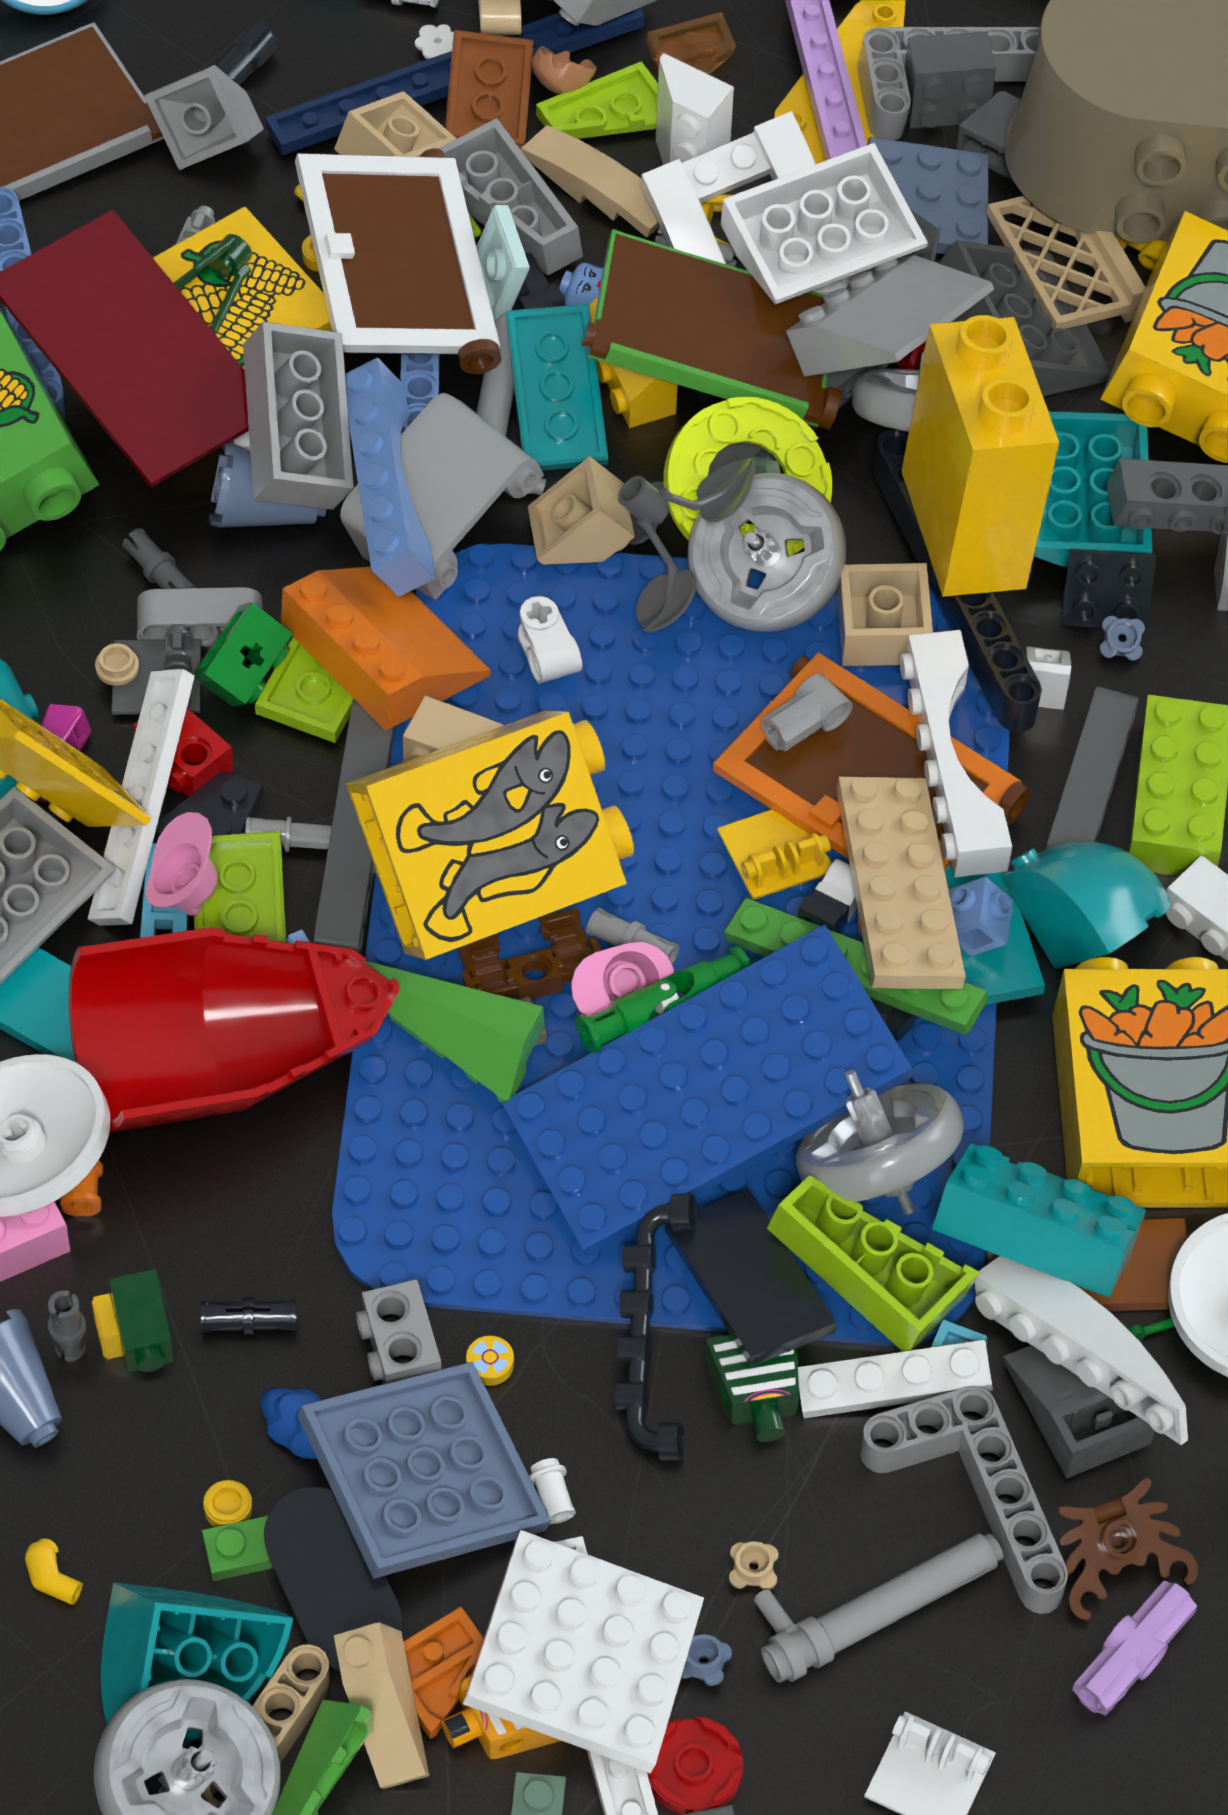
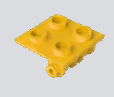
M773 810L717 828L752 900L825 876L832 864L826 852L831 850L825 834L820 836L816 833L809 834Z

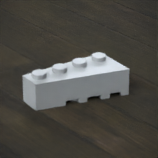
M497 118L439 148L444 152L445 158H455L467 210L470 215L485 226L495 205H508L524 252L532 253L540 269L545 274L550 275L583 257L578 226Z

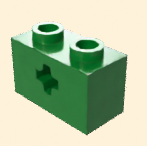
M254 603L239 605L194 671V678L232 707L245 705L247 702L251 704L264 690L266 682L262 679L271 666L276 668L287 656L290 647L286 644L293 633ZM248 649L250 651L247 654V659L251 664L244 666L242 663L245 656L241 653V650Z

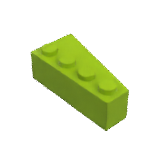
M809 1175L778 1205L767 1229L902 1352L911 1351L968 1294L980 1272L966 1264L962 1268L943 1257L944 1251L930 1243L924 1246L900 1232L902 1229L900 1226L888 1219L882 1222L862 1211L863 1205L838 1196L824 1183Z

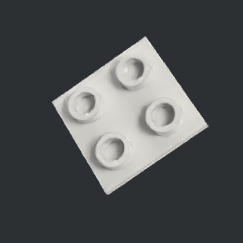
M904 1712L903 1716H899L892 1732L894 1735L864 1797L901 1815H967L996 1753L908 1712Z

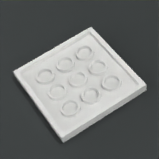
M520 1530L463 1704L651 1773L657 1762L704 1598Z

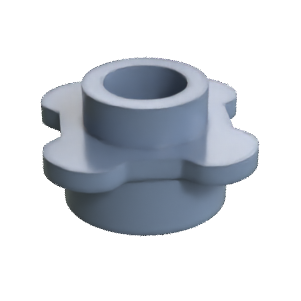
M1115 616L1105 618L1102 623L1105 637L1104 642L1100 645L1101 654L1106 658H1112L1117 655L1125 656L1130 661L1139 659L1143 653L1140 646L1142 633L1145 630L1143 622L1137 618L1132 620L1126 618L1117 619ZM1125 635L1126 641L1120 642L1118 636Z
M711 1635L693 1636L681 1677L684 1679L695 1677L704 1680L709 1686L721 1683L723 1680L722 1669L724 1663L732 1657L730 1646L720 1642ZM708 1659L709 1661L707 1663H701L699 1660Z

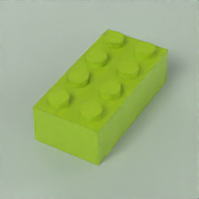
M1148 695L1141 726L1128 853L1141 860L1153 873L1180 876L1201 855L1218 867L1222 849L1228 788V705Z

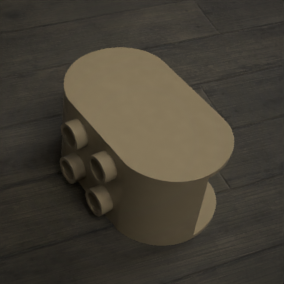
M1228 0L1049 1L1040 24L1039 45L1022 99L1010 120L1004 143V154L1008 171L1018 189L1036 208L1071 228L1094 234L1095 231L1113 232L1115 236H1121L1123 239L1134 243H1145L1152 240L1168 241L1184 211L1228 231Z

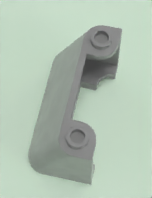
M446 393L435 396L401 434L400 442L406 483L417 516L431 546L436 576L435 580L416 589L435 601L457 578L458 562L453 549L501 493L505 491L514 498L524 497L536 488L538 482L544 476L539 464L460 400ZM357 484L344 500L340 517L361 556L370 562Z

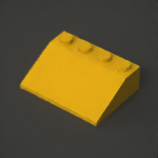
M0 698V779L4 780L7 775H10L18 781L15 786L22 793L34 801H37L42 796L51 802L48 808L68 823L74 817L87 827L148 825L152 819L149 814L103 766Z

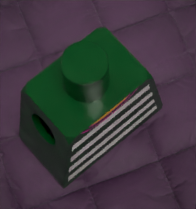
M731 1335L706 1338L705 1365L729 1422L735 1425L753 1422L756 1438L761 1442H771L783 1437L785 1431L781 1417L792 1416L797 1413L799 1398L797 1348L750 1367Z

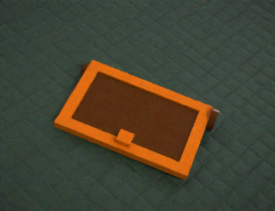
M818 652L812 659L803 655L796 661L790 673V677L793 680L713 763L712 771L807 833H816L818 836L825 834L829 840L830 847L849 859L836 793L838 778H925L924 763L928 759L926 750L919 751L917 745L916 726L919 724L918 715H911L909 709ZM818 673L823 674L852 702V711L840 726L828 732L820 728L787 751H776L767 742L766 736L761 729V719L794 698L804 681ZM951 737L958 761L970 780L986 797L1004 810L1007 826L1011 825L1026 807L1031 796V788ZM928 787L933 811V797H936L934 787ZM935 822L944 871H946L952 863L951 860L945 861L942 854L941 835L945 834L943 824H936Z

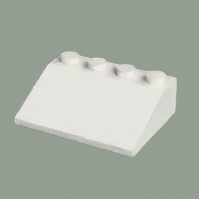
M875 143L723 199L721 226L738 259L774 304L927 247L928 244Z

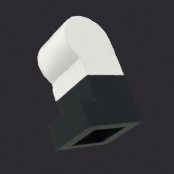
M836 859L831 864L823 881L819 882L811 896L807 895L800 905L798 918L810 923L814 920L822 925L825 924L829 930L839 934L843 932L857 909L849 864L839 859Z

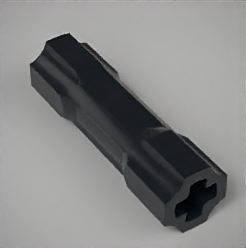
M256 22L253 26L249 25L232 43L231 48L215 66L240 86L255 69L261 67L278 49L277 38L270 32L267 26Z

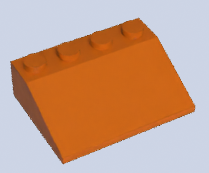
M371 567L318 570L282 589L281 624L293 633L292 636L385 731L413 717L425 696L444 701L486 679L491 674V670L412 591L398 597L371 570Z

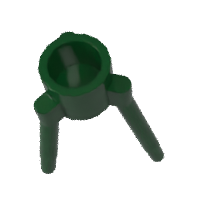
M235 234L226 235L211 252L202 257L193 265L191 270L174 282L175 286L180 290L209 267L219 277L227 278L228 276H234L211 326V330L215 335L218 333L243 280L251 273L250 267L246 264L252 257L250 246L245 240Z

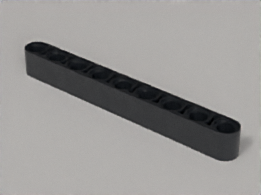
M897 429L886 430L878 436L873 475L917 562L927 563L928 584L952 631L961 630L968 663L998 722L1009 731H1027L1035 725L1042 693L1041 684L993 592L942 596L901 472L909 433Z

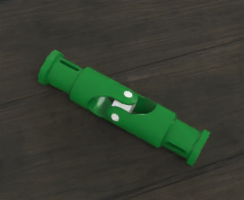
M740 946L731 947L728 949L727 954L708 963L702 960L647 987L639 988L611 1001L609 1007L590 1016L584 1014L575 1018V1025L580 1040L589 1053H597L601 1051L602 1045L626 1033L630 1034L644 1023L750 966L749 958ZM676 992L683 993L685 996L679 999Z

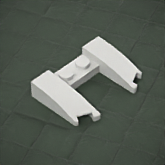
M790 111L755 126L754 132L683 163H681L679 158L642 174L641 187L671 248L726 264L700 203L770 174L772 180L816 164L793 112Z

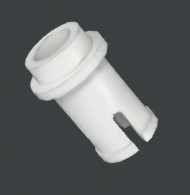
M556 1458L541 1460L532 1465L530 1468L532 1472L530 1479L537 1488L540 1500L551 1520L550 1524H557L571 1519L576 1514V1511L572 1505L564 1480V1476L567 1473L565 1466L559 1465V1461Z

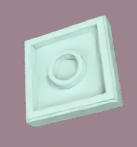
M508 205L494 206L477 244L478 256L494 321L501 314L512 310L530 268Z

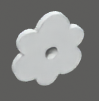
M445 24L438 27L425 25L419 30L420 37L415 40V47L422 50V54L426 59L452 51L454 32H451L450 27Z

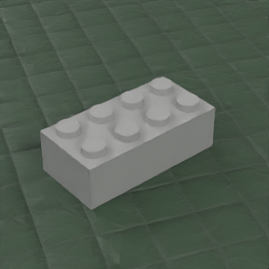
M262 322L243 344L253 498L259 501L333 510L354 489L342 333Z

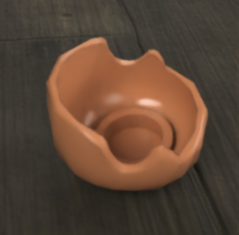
M544 46L538 48L532 60L533 72L539 82L548 91L557 95L573 92L587 85L597 70V67L588 59L583 60L580 64H576L570 61L569 51L555 55Z

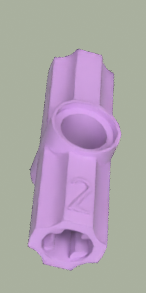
M1164 1580L1133 1617L1127 1615L1117 1624L1102 1647L1103 1651L1074 1683L1072 1690L1077 1694L1084 1706L1094 1713L1097 1712L1106 1716L1116 1703L1124 1697L1137 1679L1144 1680L1154 1670L1168 1649L1167 1644L1196 1612L1197 1605L1185 1589L1176 1583L1172 1584Z

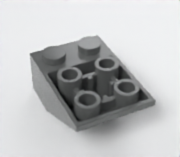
M1030 1345L1003 1356L1002 1360L1066 1478L1152 1444L1155 1430L1146 1421L1129 1410H1123L1113 1399L1095 1387L1087 1386L1079 1376L1061 1364L1053 1363L1043 1352Z

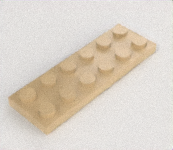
M839 777L836 793L872 988L963 989L966 976L926 778Z

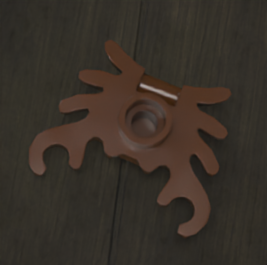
M1148 1477L1140 1480L1128 1492L1115 1499L1092 1507L1075 1508L1060 1506L1058 1509L1061 1516L1072 1520H1080L1078 1526L1067 1530L1058 1541L1060 1545H1069L1079 1540L1078 1545L1068 1554L1065 1565L1067 1573L1070 1574L1075 1570L1080 1560H1083V1569L1071 1586L1067 1596L1069 1610L1075 1617L1083 1621L1091 1618V1612L1081 1606V1596L1085 1592H1092L1097 1599H1105L1107 1597L1106 1591L1099 1579V1571L1105 1569L1111 1575H1117L1122 1567L1133 1563L1137 1566H1143L1146 1563L1147 1555L1152 1553L1156 1558L1160 1577L1166 1578L1170 1575V1566L1175 1561H1180L1185 1566L1186 1572L1183 1581L1186 1585L1193 1584L1198 1576V1564L1194 1555L1185 1549L1164 1542L1158 1535L1162 1532L1172 1537H1177L1180 1535L1179 1527L1166 1521L1150 1518L1152 1514L1165 1512L1168 1509V1504L1164 1502L1138 1504L1137 1501L1147 1493L1151 1486V1479Z

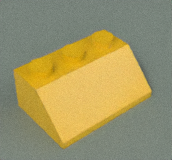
M598 297L589 304L591 323H594ZM596 360L598 378L601 383L607 382L610 388V399L613 409L617 414H623L629 428L676 414L678 384Z

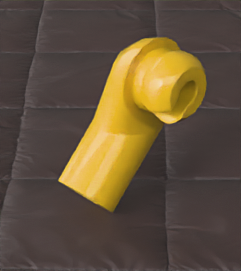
M46 1538L39 1539L29 1545L25 1555V1562L34 1588L68 1604H75L81 1593L83 1583L59 1573L56 1562L57 1545L52 1540Z

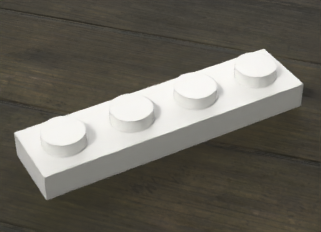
M985 1340L798 1367L799 1392L804 1418L919 1402L970 1386H978L987 1391H993Z

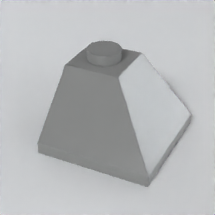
M215 65L144 95L179 170L241 145L264 129L247 92Z

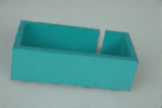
M971 1143L946 1183L932 1230L1110 1298L1120 1275H1122L1132 1255L1146 1209L1135 1206L1131 1200L1125 1197L1109 1196L1093 1190L1083 1181L1064 1179L1048 1173L1038 1164L1018 1162L1015 1165L1009 1163L1010 1158L1003 1156L999 1150L990 1146H977Z

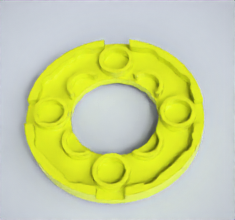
M735 397L704 408L681 428L674 438L666 457L663 483L664 488L668 489L672 494L691 501L697 500L698 486L708 476L709 466L716 454L728 445L743 442L761 446L774 455L776 460L779 461L784 474L796 477L812 485L830 503L832 497V475L829 462L826 463L816 441L818 437L797 414L778 403L766 399ZM668 501L669 511L675 524L689 541L693 524L701 509L694 511ZM745 523L740 527V531L745 538L747 531L754 532L758 527L755 524ZM788 540L786 542L789 557L804 548L803 540Z

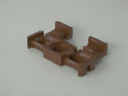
M578 908L539 917L541 936L544 941L549 940L552 945L548 949L509 958L506 964V960H499L497 955L501 951L498 933L459 947L458 955L464 967L462 973L464 986L508 998L517 996L518 1000L529 996L532 1000L563 992V984L572 981L574 971L580 962L591 954L602 950L595 938H589L588 941L581 925L580 911ZM534 970L546 973L539 980H529L523 977L527 972Z

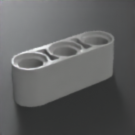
M244 587L147 590L142 592L137 599L138 640H165V634L169 631V628L172 625L181 624L187 628V631L191 634V639H201V646H212L239 605L252 602L263 610V598L257 590Z

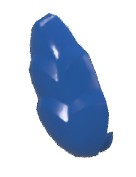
M274 1387L264 1391L260 1405L267 1422L268 1436L276 1443L287 1447L294 1455L301 1458L317 1459L297 1415L302 1405L321 1401L322 1399L306 1387L298 1389Z

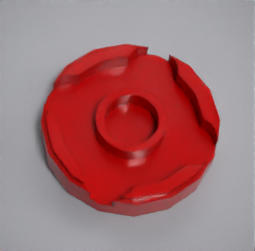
M694 1717V1720L686 1719L681 1721V1719L669 1722L656 1765L651 1773L647 1772L653 1796L663 1807L680 1815L724 1807L734 1798L742 1783L743 1758L737 1739L725 1726L708 1718Z

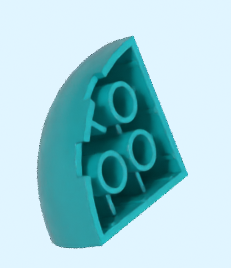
M1068 842L1047 848L1039 853L1034 848H1031L1012 859L1010 862L1014 868L1000 876L1054 969L1110 954L1149 927L1146 920L1154 916L1156 918L1161 917L1167 912L1172 902L1157 876L1141 860L1118 847L1099 842Z
M113 1583L101 1659V1694L106 1723L108 1724L115 1712L134 1695L156 1684L172 1680L193 1679L214 1683L227 1688L248 1702L265 1678L272 1677L288 1642L293 1617L266 1607L217 1596ZM187 1729L182 1747L190 1745V1741L201 1737V1732Z

